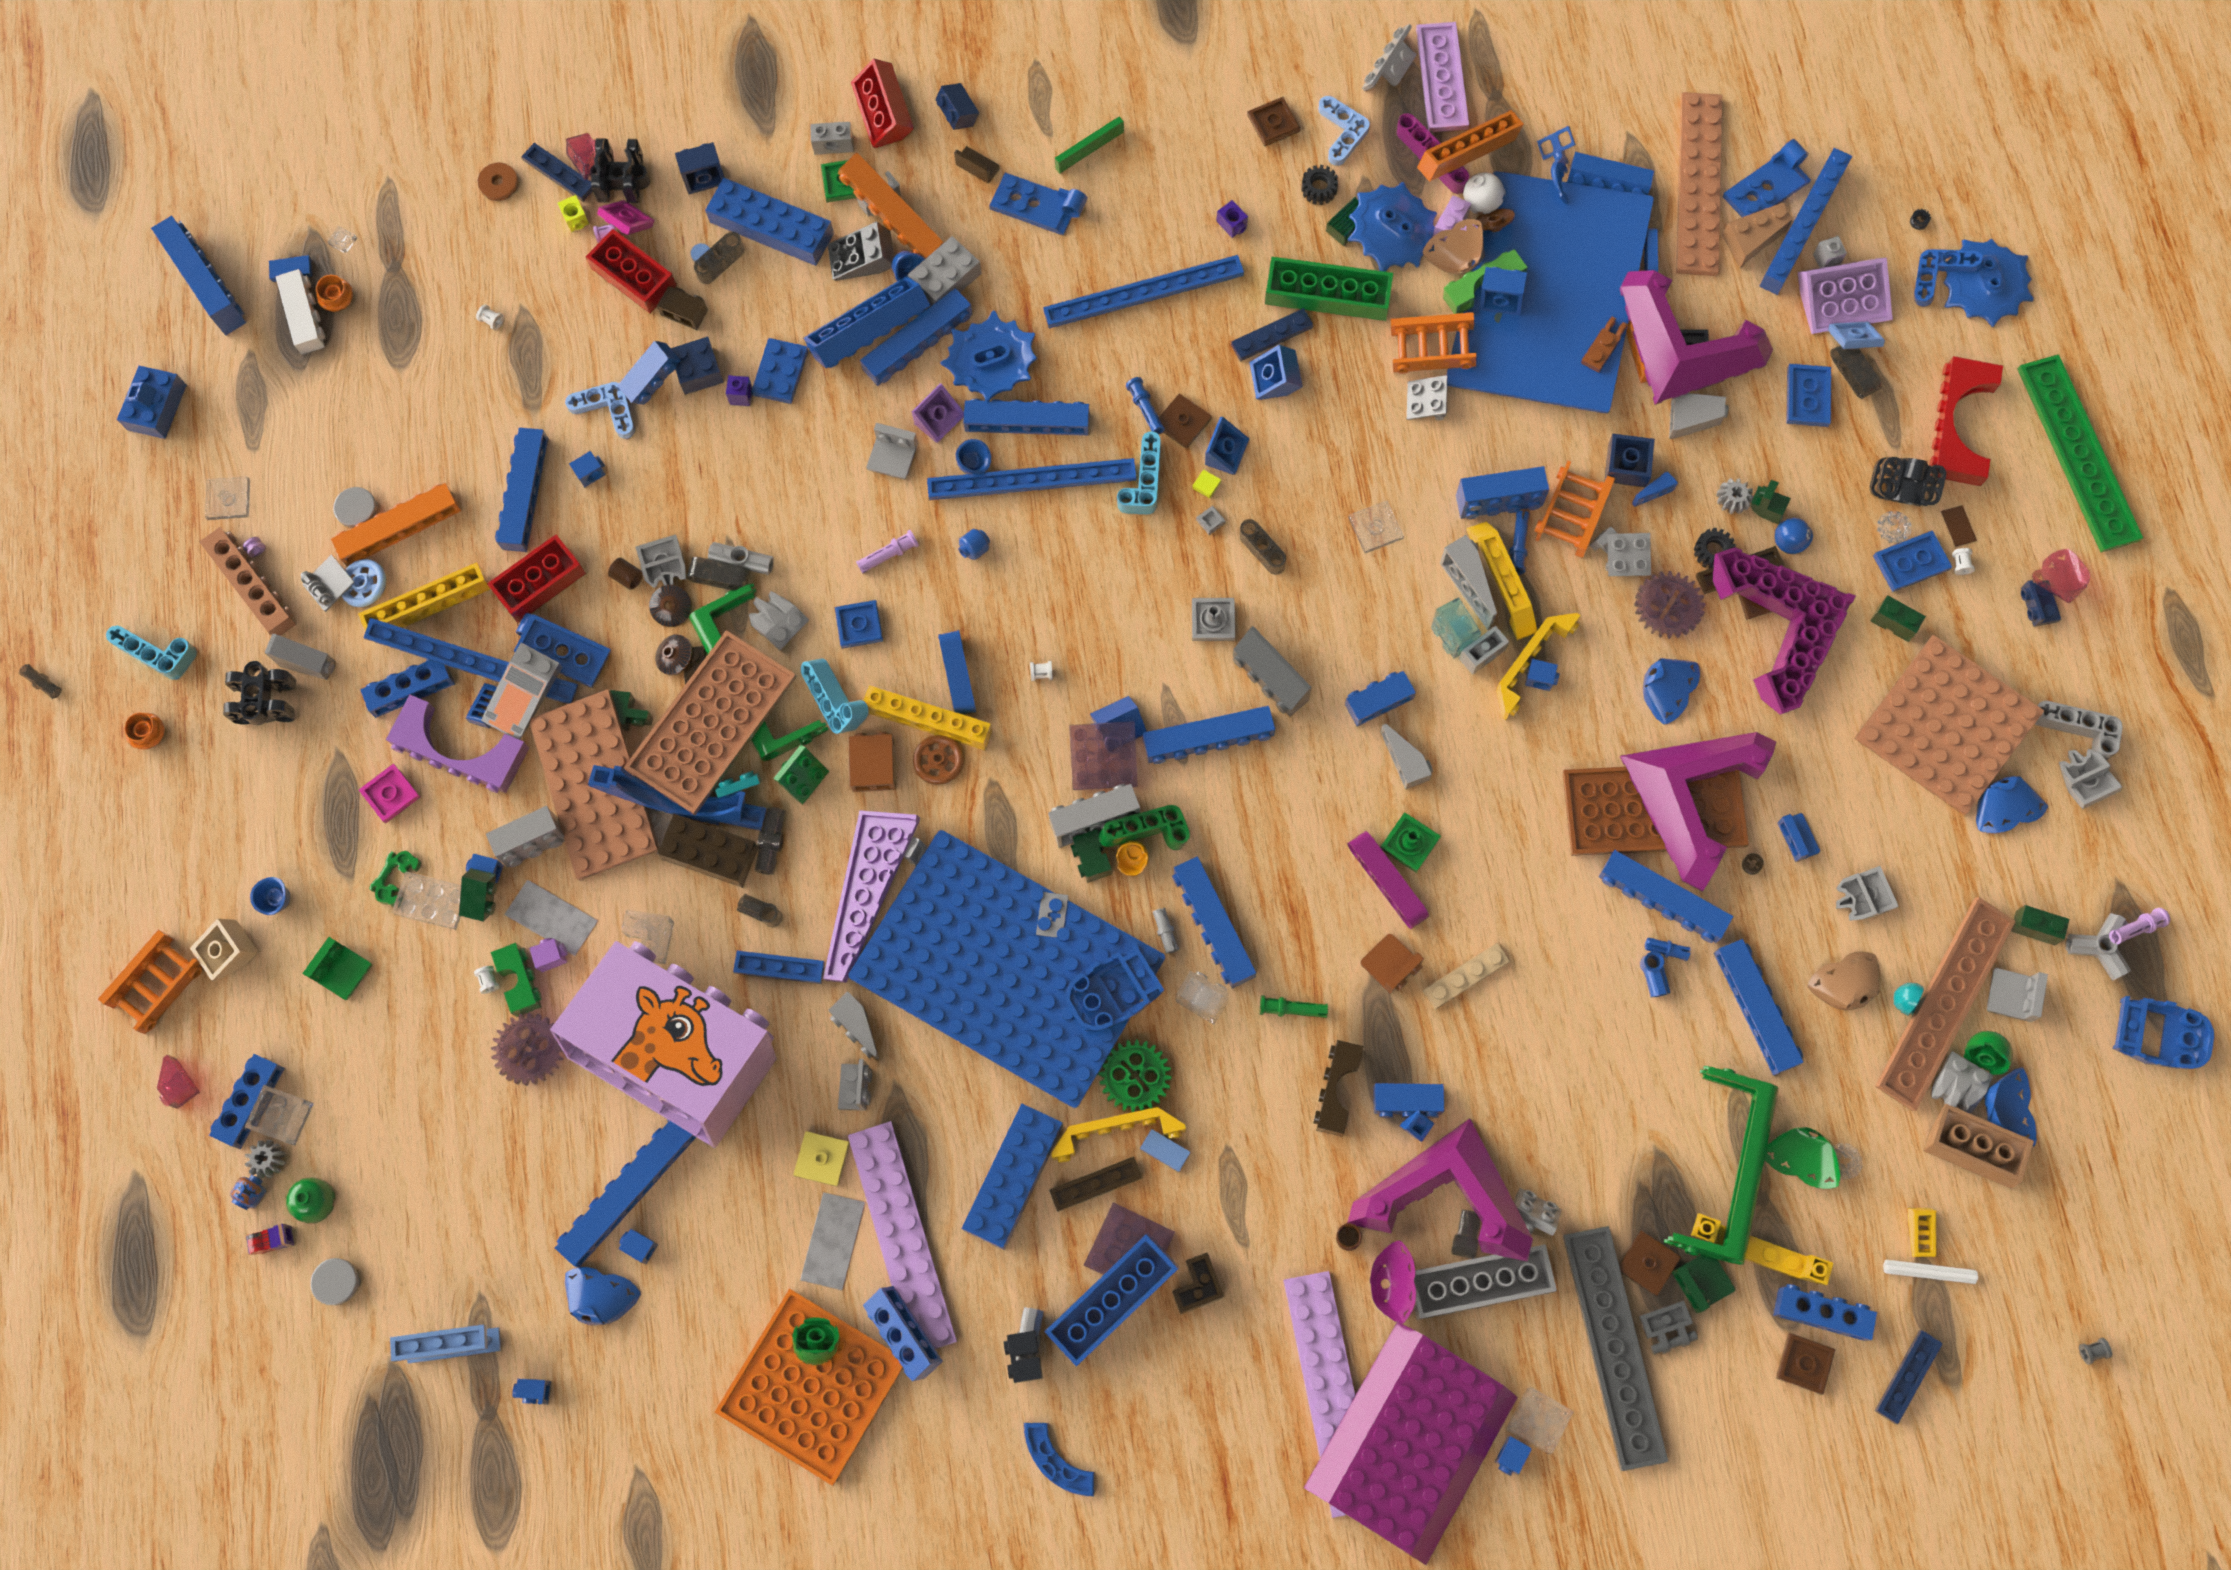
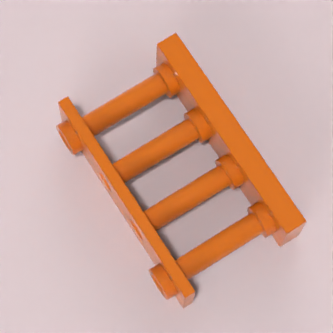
M1474 312L1391 319V336L1398 337L1399 359H1393V373L1405 374L1409 371L1450 368L1469 369L1476 367V353H1469L1468 331L1474 330ZM1448 332H1460L1461 354L1449 355ZM1428 333H1439L1440 356H1428ZM1417 334L1419 339V357L1407 358L1406 336Z
M1568 460L1566 466H1561L1556 478L1560 480L1543 521L1538 520L1534 530V532H1537L1535 540L1539 541L1542 533L1574 544V547L1577 548L1575 556L1583 558L1615 478L1607 475L1605 482L1600 481L1598 483L1568 471L1571 465V461ZM1564 479L1595 490L1599 494L1598 499L1591 501L1561 489ZM1557 497L1588 508V511L1592 512L1590 518L1585 517L1584 519L1553 507ZM1553 515L1581 526V529L1585 530L1583 536L1578 535L1577 537L1546 525L1549 516Z
M157 930L98 998L101 1003L113 1009L117 1005L138 1021L133 1029L143 1034L151 1031L156 1026L157 1020L189 983L201 974L203 968L197 959L193 958L189 962L171 948L170 943L174 939L160 930ZM162 953L166 954L183 968L176 979H173L155 964V960ZM148 970L169 986L160 997L140 982V978ZM131 988L137 990L153 1003L145 1014L125 999V995Z

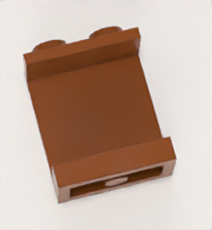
M878 732L876 735L857 733L854 736H849V772L852 792L896 790L893 777L894 738L892 734Z

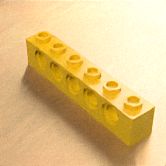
M476 562L358 613L365 631L370 618L403 628L491 589L487 585L488 580L483 569Z
M870 685L863 700L868 706V714L934 735L947 736L956 742L986 751L993 732L990 723Z

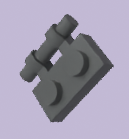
M1684 1301L1639 1316L1647 1339L1655 1336L1658 1339L1657 1344L1650 1346L1654 1355L1661 1352L1663 1354L1668 1353L1672 1348L1681 1345L1685 1347L1690 1345V1342L1698 1340L1695 1331L1687 1333L1684 1327L1693 1324ZM1676 1329L1678 1336L1667 1340L1665 1333Z

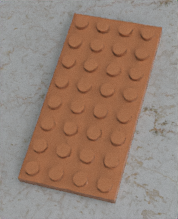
M726 630L624 766V769L693 815H696L797 678L796 674Z
M607 689L531 718L529 723L576 879L581 880L657 852L659 849L645 806L588 786L593 765L612 769L616 765L624 768L631 758L611 691Z

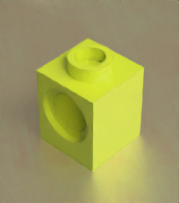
M576 195L557 203L571 232L581 230L589 225Z

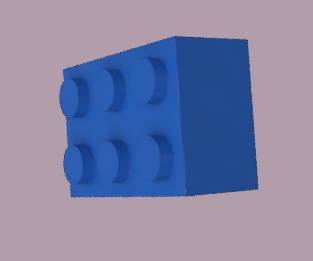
M138 365L132 383L145 382L156 389L155 396L150 407L127 403L124 400L117 421L128 431L166 439L187 384L175 373Z

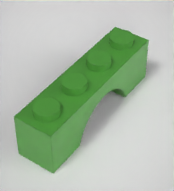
M1515 249L1502 253L1492 262L1484 263L1474 272L1470 271L1463 278L1451 281L1445 286L1443 299L1454 314L1463 313L1474 307V293L1483 284L1486 267H1499L1505 270L1527 272L1528 267Z

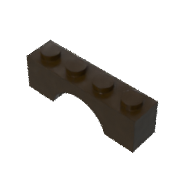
M1337 1040L1335 1046L1331 1045L1328 1058L1332 1059L1331 1067H1326L1323 1080L1327 1081L1326 1089L1321 1088L1318 1102H1322L1320 1111L1316 1110L1313 1124H1317L1316 1131L1343 1137L1349 1112L1341 1106L1337 1099L1336 1085L1344 1075L1358 1071L1364 1046Z

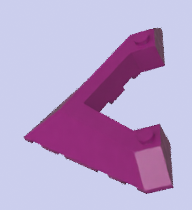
M1655 270L1631 271L1626 274L1619 290L1626 302V313L1634 328L1633 336L1641 362L1644 363V372L1648 385L1653 390L1655 405L1662 403L1664 400L1686 395L1690 391L1709 387L1723 382L1727 378L1737 377L1748 373L1750 370L1760 369L1767 365L1773 348L1763 328L1745 320L1734 336L1687 346L1665 296L1672 280Z
M1736 547L1716 553L1713 582L1720 600L1740 594L1790 621L1772 672L1757 677L1753 681L1761 700L1781 715L1800 708L1804 701L1803 698L1807 690L1810 689L1816 677L1815 674L1819 666L1822 665L1836 637L1835 634L1841 627L1847 615V610L1850 604L1853 603L1856 595L1838 591L1836 587L1814 581L1813 578L1786 567H1778L1769 563L1766 559L1743 553L1741 549Z
M1758 732L1620 756L1623 765L1625 764L1630 774V779L1643 799L1642 802L1658 834L1661 835L1665 843V848L1672 862L1674 861L1679 871L1682 882L1703 892L1727 849L1726 846L1706 836L1687 784L1739 770L1758 780L1764 773L1774 753L1776 741Z
M1470 1118L1355 1200L1347 1223H1352L1358 1227L1392 1233L1397 1214L1404 1210L1406 1205L1430 1195L1434 1189L1444 1183L1447 1185L1454 1181L1482 1221L1478 1238L1482 1252L1528 1262L1533 1238Z

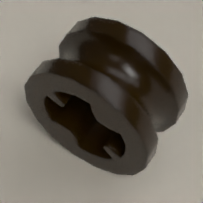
M1755 853L1748 854L1742 861L1743 870L1750 875L1757 874L1764 865L1762 857ZM1747 860H1756L1758 868L1754 867L1751 869L1749 867L1750 863Z

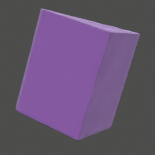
M939 384L912 411L914 424L938 443L964 417V412L945 387Z

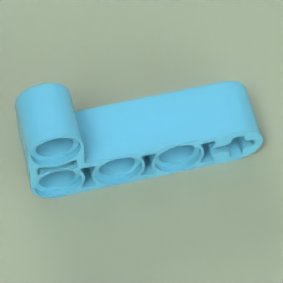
M1147 432L1142 437L1139 488H1123L1117 494V506L1122 513L1148 515L1154 513L1157 508L1161 443L1160 436L1156 432ZM1150 443H1153V451H1149ZM1148 461H1152V462H1154L1155 464L1149 466V465H1146L1145 463L1148 462ZM1150 480L1154 483L1151 485H1146L1144 482ZM1126 498L1132 500L1129 503L1122 502V500ZM1148 499L1151 500L1152 503L1144 504L1143 501Z
M112 626L106 632L107 640L119 650L171 680L179 679L197 655L196 648L184 638L174 639L167 649L162 651L121 626Z
M825 659L810 660L802 663V677L832 732L839 734L856 730L868 716L869 711L865 701H848Z

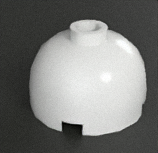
M1482 172L1472 176L1467 181L1463 196L1465 201L1471 203V212L1475 214L1477 212L1488 214L1502 204L1505 189L1500 179L1494 174Z

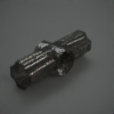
M776 807L767 808L763 830L760 831L757 847L759 850L755 872L764 875H774L778 852H781L784 835L782 832L787 813L785 810Z

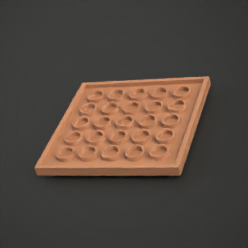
M1932 635L1854 739L1965 816L2044 710Z

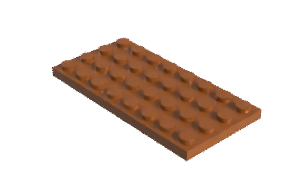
M1626 767L1563 770L1571 856L1612 854L1614 850L1619 853L1667 851L1661 835L1658 834L1642 802L1643 799L1640 793L1637 792L1629 777L1630 774ZM1739 770L1728 771L1708 779L1688 783L1687 786L1706 836L1727 848L1747 847L1749 842Z

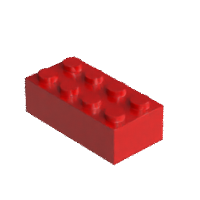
M614 229L585 256L590 268L649 314L657 307L667 287L675 288L677 286L671 272Z
M555 534L488 582L487 585L515 621L519 623L525 613H533L584 576L586 572L557 534Z

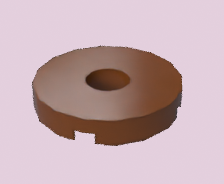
M500 162L484 167L479 173L477 180L482 194L494 201L509 198V195L515 193L519 184L518 176L514 169L508 164ZM503 179L501 184L494 185L495 180Z

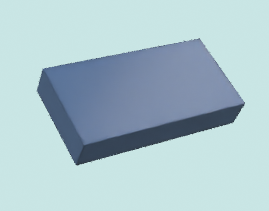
M1153 1129L1150 1130L1140 1147V1150L1177 1172H1180L1190 1155V1151Z

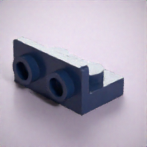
M2030 580L2021 587V598L2026 603L2028 609L2027 616L2032 621L2033 627L2057 623L2061 620L2049 580L2036 583Z

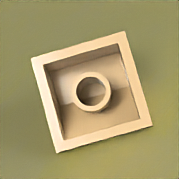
M217 919L190 948L212 981H217L245 967L258 953L235 919Z

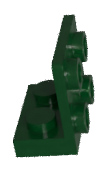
M1700 1255L1672 1271V1275L1695 1313L1705 1311L1712 1304L1736 1290L1718 1259Z

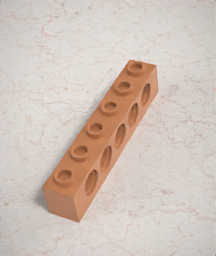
M219 527L200 540V544L271 636L272 633L281 636L297 625L292 619L295 616L287 606L283 607L280 602L283 599L276 591L272 592L269 589L272 586L264 575L262 577L259 576L257 572L260 569L253 561L249 562L246 559L249 555L241 545L239 547L236 546L235 542L237 539L230 531L225 532ZM276 609L273 614L269 615L272 610Z

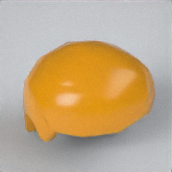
M1134 840L1122 843L1116 853L1117 868L1127 876L1141 874L1149 862L1146 846Z

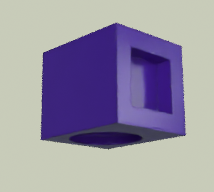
M1231 200L1217 211L1216 222L1233 238L1237 234H1242L1247 229L1248 216Z
M728 375L726 396L730 405L750 407L753 386L749 377Z

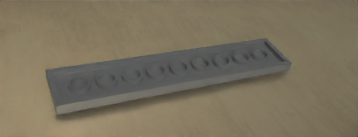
M1606 1226L1563 1235L1620 1471L1668 1462L1610 1228Z

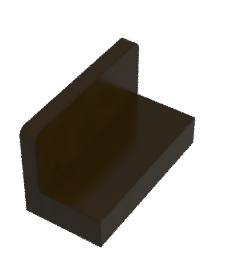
M968 146L962 152L959 150L954 152L957 166L988 184L1000 169L999 164Z

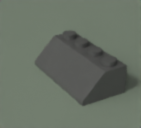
M1252 626L1233 649V661L1239 668L1243 667L1248 672L1247 676L1253 683L1257 682L1262 687L1261 690L1267 698H1272L1276 702V707L1281 713H1286L1291 717L1309 701L1312 687Z

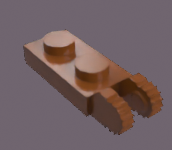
M1612 316L1581 360V364L1600 373L1619 344L1628 324L1623 322L1615 335L1610 332L1616 323V318Z

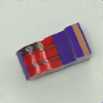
M283 1223L262 1232L246 1236L249 1255H257L295 1246L291 1225Z

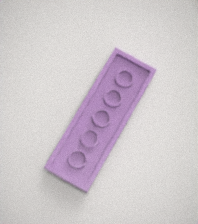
M1456 22L1419 24L1416 26L1428 131L1468 130L1469 120Z

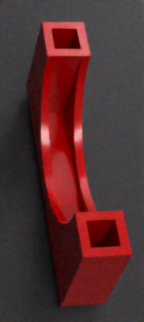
M1953 356L1949 363H1945L1942 375L1945 376V379L1940 387L1942 400L1939 401L1937 406V412L1940 414L1934 427L1937 435L1932 442L1934 456L1931 457L1929 466H1943L1946 470V480L1981 487L1988 479L1991 459L1982 457L1965 446L1955 430L1953 417L1955 406L1961 399L1976 393H1994L2001 385L2003 365Z

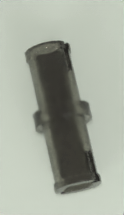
M25 664L19 670V674L30 681L35 689L42 690L51 699H55L61 694L62 689L51 682L46 674L39 673L30 664Z

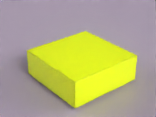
M1203 469L1193 484L1192 489L1211 498L1220 485L1221 479Z

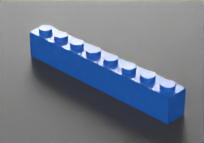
M1833 148L1759 287L1776 295L1779 294L1852 158L1851 155Z
M667 1120L668 1123L663 1128L660 1127L654 1132L652 1141L647 1146L643 1145L637 1151V1157L633 1162H628L620 1171L622 1174L616 1180L613 1179L606 1185L603 1195L600 1198L596 1197L589 1204L590 1209L584 1215L581 1214L573 1222L574 1227L568 1233L565 1232L558 1238V1244L555 1246V1249L573 1266L580 1267L697 1137L672 1121Z

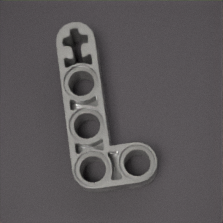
M2042 701L2037 705L2044 712L2035 725L2093 738L2091 750L2100 753L2105 760H2108L2118 752L2123 727L2121 720L2117 717L2051 701ZM2061 715L2065 716L2068 722L2064 721ZM2083 720L2087 721L2090 727L2086 726ZM2105 725L2110 727L2111 732L2106 729ZM2102 745L2107 747L2108 752L2103 749Z

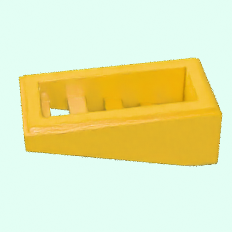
M1908 1208L1912 1256L1937 1257L1936 1210L1932 1208ZM1918 1216H1926V1220H1918ZM1918 1225H1927V1229H1918ZM1918 1235H1928V1239H1919ZM1919 1245H1929V1249H1919Z

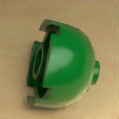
M1981 1031L1973 1035L1964 1050V1058L1984 1070L1990 1071L1989 1073L1992 1075H2000L2007 1072L2013 1059V1050L2010 1042L2001 1034L1993 1031Z
M314 1177L303 1178L295 1182L289 1189L286 1196V1207L289 1214L297 1221L318 1223L326 1219L332 1212L335 1193L332 1186L324 1180Z
M815 1317L804 1320V1324L799 1327L797 1325L792 1334L794 1353L802 1362L808 1365H822L830 1361L836 1354L839 1346L840 1335L836 1325L835 1327L831 1325L830 1321L825 1318Z

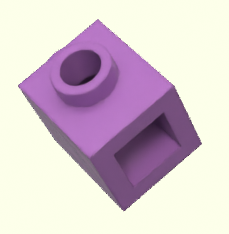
M546 938L541 940L540 944L529 948L535 968L541 972L567 963L565 957L568 955L567 949L563 943L556 939Z

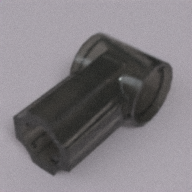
M747 894L740 898L737 907L738 912L772 928L777 927L782 922V913L775 905L763 902ZM771 911H775L774 917L767 920L766 915Z
M1461 1210L1458 1230L1453 1239L1451 1254L1475 1259L1478 1248L1477 1235L1481 1221L1475 1212Z

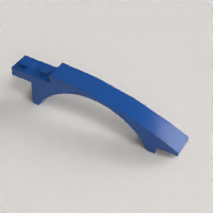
M593 765L588 786L633 803L718 826L719 822L762 831L766 815V808L745 804V792L742 791L720 798L708 797L697 814L693 815L644 781L627 772L621 766L616 765L614 769Z

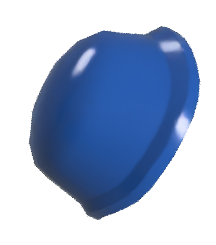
M901 251L896 254L891 263L896 281L908 276L925 259L921 255L910 251Z
M969 439L957 448L955 456L961 471L966 474H983L988 470L991 464V453L983 441Z
M1793 517L1781 522L1775 530V543L1781 551L1787 554H1798L1804 551L1813 540L1811 528L1800 518Z
M268 877L260 880L252 888L250 893L251 904L261 914L275 915L288 906L290 892L281 879Z

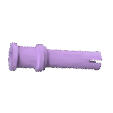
M908 530L907 534L898 539L893 538L887 546L856 561L862 574L896 555L902 556L903 552L914 546L917 548L919 545L911 530Z
M2156 908L2150 914L2144 913L2139 916L2138 920L2112 930L2109 933V938L2114 944H2120L2143 932L2152 933L2158 927L2169 925L2170 916L2165 909Z

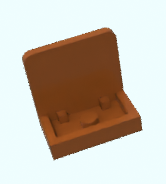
M1387 934L1362 958L1360 964L1391 994L1395 989L1400 991L1407 984L1406 979L1411 974L1415 976L1423 968L1421 964L1424 958L1418 952L1413 955L1393 934Z

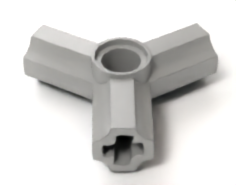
M2111 913L2108 915L2097 936L2069 934L2066 941V950L2071 955H2087L2098 958L2113 981L2130 972L2131 969L2117 949L2118 944H2114L2110 940L2109 933L2129 923L2122 916ZM2100 942L2105 944L2106 951L2101 948Z

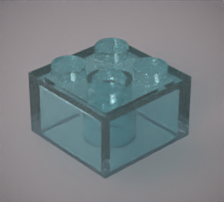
M1459 597L1436 609L1431 628L1437 637L1440 636L1446 653L1451 654L1453 659L1461 655L1463 649L1480 637L1481 631Z

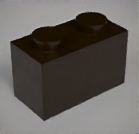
M670 286L667 287L657 305L661 316L695 330L699 328L708 311L704 299L700 296H692L681 288H672Z

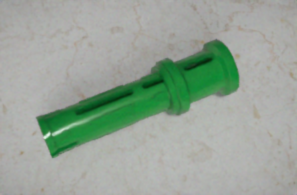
M1261 995L1259 1015L1270 1013L1277 1014L1278 1017L1292 1014L1327 1018L1328 1004L1287 1001L1284 997L1275 999L1266 998L1265 995Z

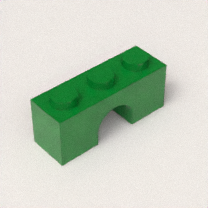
M515 942L490 952L497 973L503 977L509 974H517L518 977L516 986L504 992L510 1013L518 1017L541 1008L540 1000H542V996L538 987L535 988L534 986L535 974L531 967L528 968L526 960L529 957L526 949Z

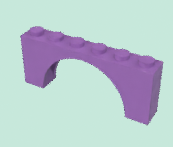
M409 695L386 738V741L392 745L391 749L401 754L404 751L408 752L410 757L418 761L425 759L429 761V765L437 769L444 767L448 769V773L456 777L463 775L467 777V781L475 785H479V783L485 784V788L494 793H498V791L506 793L529 750L524 741L504 734L493 749L480 757L470 760H454L444 757L436 751L430 736V723L435 708L429 702Z

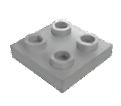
M1192 598V641H1235L1234 598Z
M1520 1188L1514 1203L1530 1234L1532 1235L1534 1229L1538 1228L1553 1236L1557 1230L1562 1209L1558 1208L1551 1201L1540 1199L1534 1192Z

